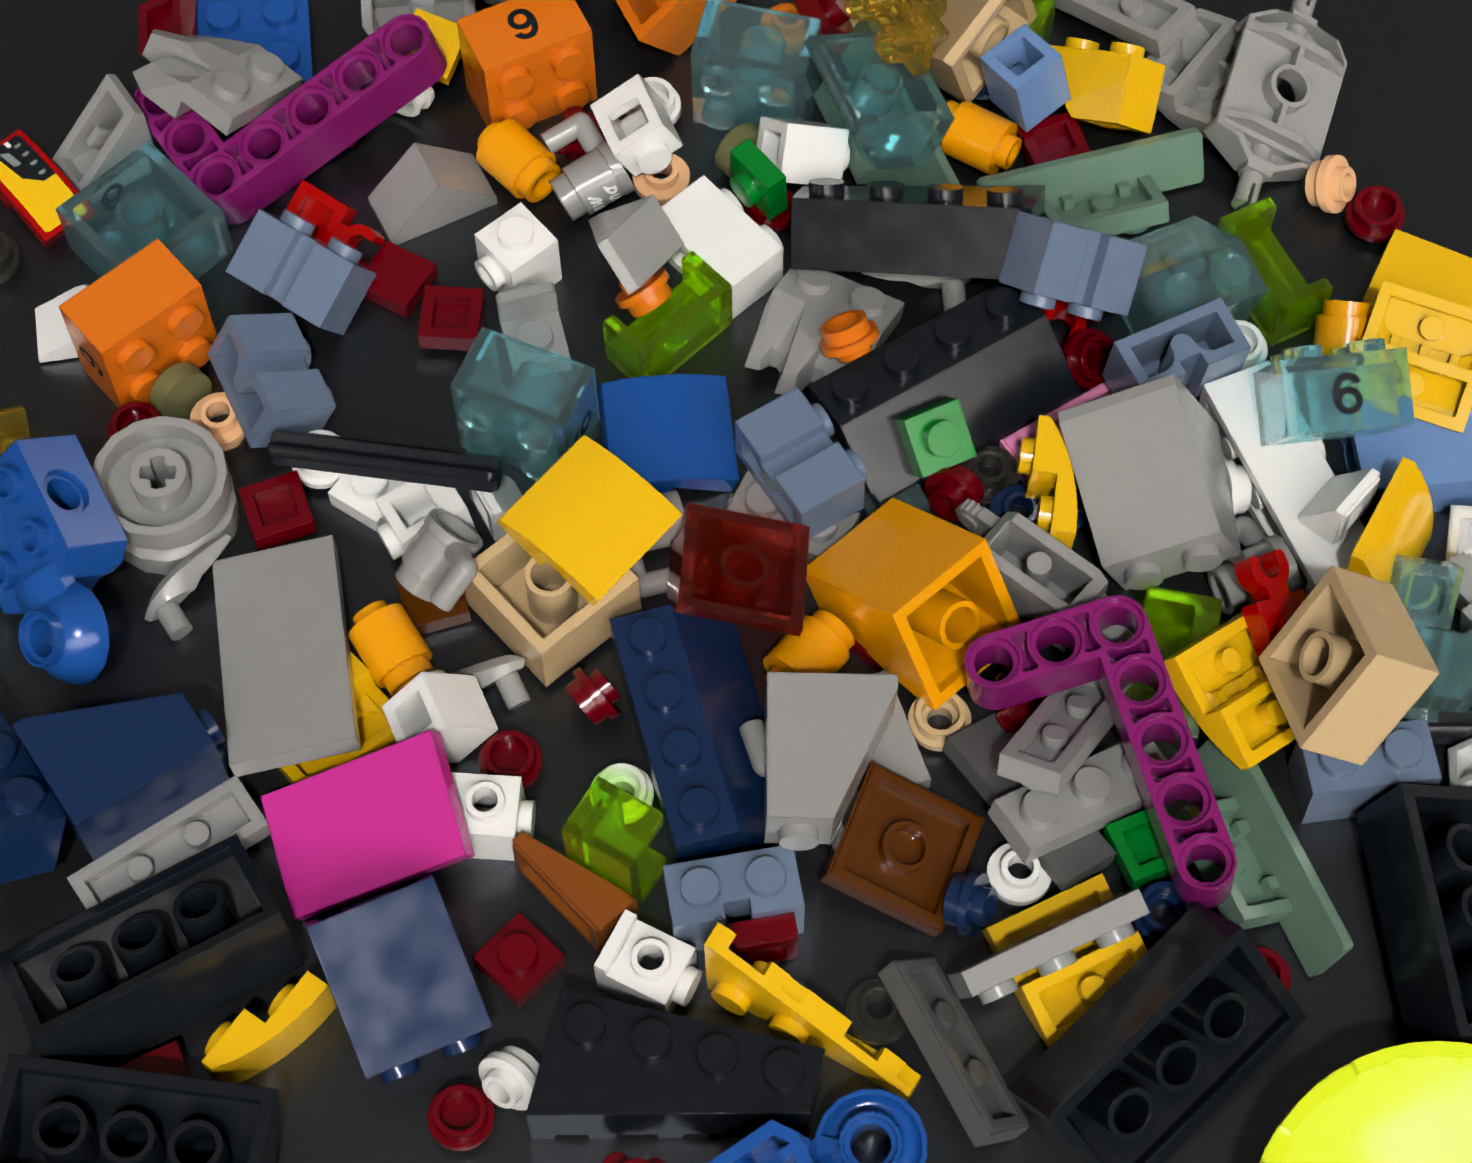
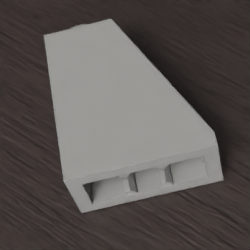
M767 672L765 692L764 843H779L781 847L794 851L809 850L815 848L818 844L831 843L894 714L898 691V675Z

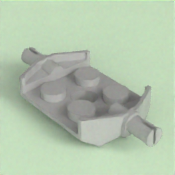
M1293 0L1289 12L1271 9L1250 13L1235 25L1236 31L1240 32L1242 30L1216 119L1207 124L1203 132L1231 167L1238 172L1239 181L1231 201V206L1234 209L1240 207V212L1251 213L1256 210V203L1262 183L1302 181L1306 178L1307 171L1312 162L1320 160L1348 63L1340 41L1318 27V20L1312 18L1317 0ZM1277 78H1282L1291 84V89L1295 95V102L1287 101L1280 95L1276 86Z

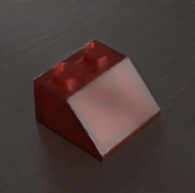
M688 502L671 545L666 596L674 612L800 637L804 620L810 527Z

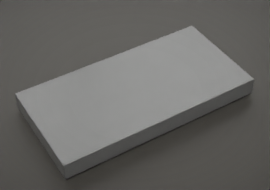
M333 535L215 560L212 568L229 766L234 776L239 777L361 750L339 554Z

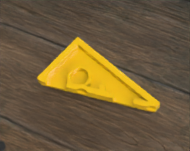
M719 922L717 923L704 944L706 985L712 991L711 997L720 1006L737 1015L743 1016L747 1011L770 1023L768 1029L777 1038L825 1049L826 1056L891 1093L902 1097L905 1101L909 1100L921 1079L920 1074L911 1069L906 1062L886 1047L880 1048L877 1051L847 1034L846 1032L852 1021L811 990L796 982L774 962L755 961L752 966L731 951L730 944L737 934Z

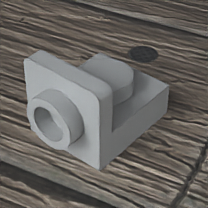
M552 282L538 285L525 283L515 286L509 291L498 293L495 298L499 324L514 384L573 372L571 357L558 311L554 284Z

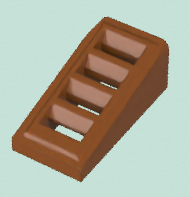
M521 832L512 840L516 868L597 952H601L625 909L636 914L637 920H639L638 900L631 894L524 832Z

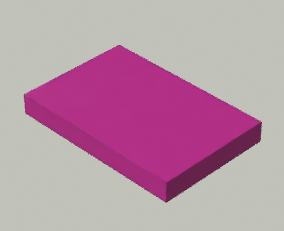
M433 730L426 731L260 796L294 920L304 921L475 856L441 734Z

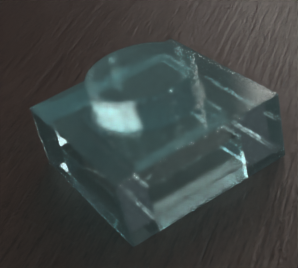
M1396 554L1390 584L1394 585L1414 625L1450 630L1464 568L1453 562Z

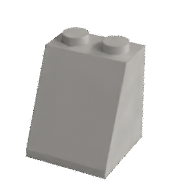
M1175 374L1058 412L1059 424L1102 568L1124 590L1151 589L1160 585L1164 578L1187 571H1210L1219 567L1224 560L1242 555L1218 424Z

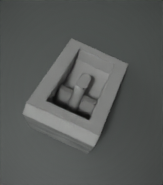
M106 74L52 158L54 164L85 200L96 196L101 186L107 181L115 179L120 183L159 162L144 113L115 74ZM113 185L106 186L103 191L113 187Z
M415 142L367 197L368 203L386 238L396 245L497 204V197L473 154Z
M654 194L600 213L588 220L597 246L628 295L638 290L684 245V242Z

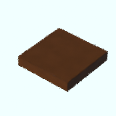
M870 762L848 806L819 881L935 937L942 933L945 926L943 905L947 888L956 874L964 875L985 818Z

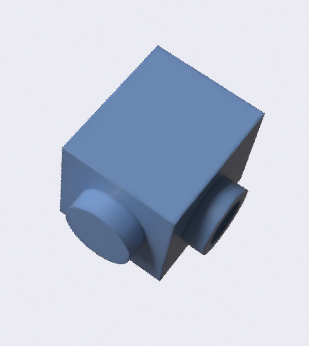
M1025 23L980 57L990 101L1026 133L1071 99L1062 55Z

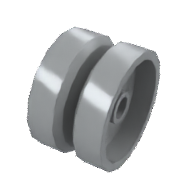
M167 416L135 421L112 435L96 455L93 471L128 539L123 557L126 562L146 573L167 575L184 558L221 534L227 532L232 537L226 547L235 537L241 515L237 491L232 476L229 473L223 449L211 433L188 419Z

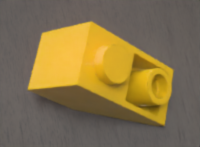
M1066 37L1065 46L1050 45L1062 55L1071 99L1064 105L1071 118L1106 129L1151 134L1166 65L1144 58L1145 48L1128 43L1111 42L1110 51L1099 50L1100 44L1097 42Z

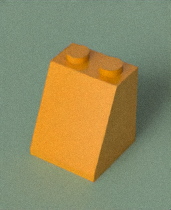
M893 497L802 569L819 609L826 610L838 617L849 628L853 637L884 670H888V673L891 675H898V682L918 699L922 698L925 701V705L933 710H937L966 685L964 658L968 647L974 640L983 635L1021 624L985 538ZM988 664V665L982 667V668L980 669V671L978 672V674H980V673H981L985 668H987L990 664Z

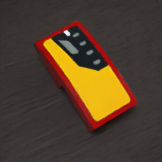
M18 129L0 142V199L8 209L13 207L44 248L92 216L93 209L51 159L23 131Z

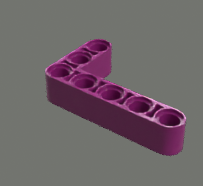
M413 14L399 15L377 29L225 142L213 125L194 110L173 118L142 94L139 86L135 91L134 101L144 113L149 130L194 193L221 223L237 225L251 219L259 209L263 210L435 84L445 72L447 57L425 20ZM419 48L416 52L408 55L412 50ZM372 82L368 87L362 89L364 85ZM326 116L322 121L314 124L319 118ZM279 150L274 156L268 158L273 152ZM231 185L225 192L221 193L225 187Z
M1121 595L1108 596L995 631L974 640L968 647L964 658L966 685L971 699L982 708L989 710L1006 709L1089 682L1100 681L1175 890L1180 898L1190 906L1198 903L1206 908H1214L1223 903L1231 894L1237 867L1236 853L1148 617L1142 606L1129 597ZM1120 625L1132 631L1134 636L1125 642L1115 643L1104 638L1101 633L1110 626ZM1059 644L1071 650L1072 655L1064 661L1052 662L1043 658L1040 652L1049 645ZM992 663L1002 664L1011 671L1006 678L993 682L983 679L978 675V672L982 667ZM1140 682L1149 685L1156 694L1146 701H1135L1125 696L1122 690L1131 683ZM1161 740L1173 745L1178 753L1169 760L1159 761L1149 757L1143 749L1147 744ZM1183 799L1196 805L1200 814L1192 820L1180 821L1168 815L1165 807L1175 800ZM1205 859L1217 864L1223 875L1214 882L1204 883L1194 879L1188 872L1187 867L1197 860Z

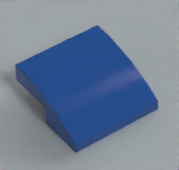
M667 374L626 378L600 384L597 393L603 447L632 468L658 492H669L673 488L731 492L740 481L726 376Z

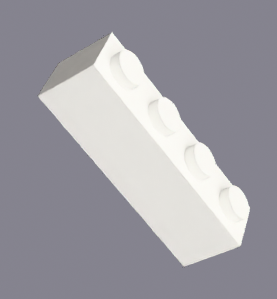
M1269 360L1203 384L1199 403L1218 424L1224 459L1230 460L1234 465L1244 466L1251 479L1252 497L1248 511L1266 537L1277 535L1286 543L1297 563L1301 576V589H1304L1307 597L1332 565L1347 570L1351 554L1365 530L1359 519L1338 543L1335 542L1331 545L1298 520L1299 513L1323 486L1335 477L1326 461L1324 443L1314 428H1307L1298 412V402L1291 384L1286 379H1279Z

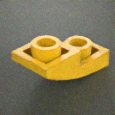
M1039 415L1033 438L1022 436L1017 473L1028 475L1025 498L1039 500L1036 525L1072 549L1077 530V493L1074 473L1067 448L1052 417Z
M307 970L296 985L290 983L277 994L268 1010L270 1018L266 1023L246 1009H243L233 1023L227 1021L220 1025L210 1037L205 1047L206 1056L201 1061L210 1079L238 1084L266 1070L287 1056L318 1029L337 1007L329 985Z

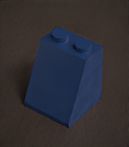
M182 693L26 717L12 724L20 742L64 810L68 823L92 861L229 779L227 771L231 768L229 766L228 751L222 743L225 741L223 734L208 710L204 707L195 713Z
M423 875L304 922L366 1079L379 1074L383 1084L398 1080L420 1069L417 1058L442 1048L445 1058L465 1052L483 1042L479 1032L493 1027L432 875Z

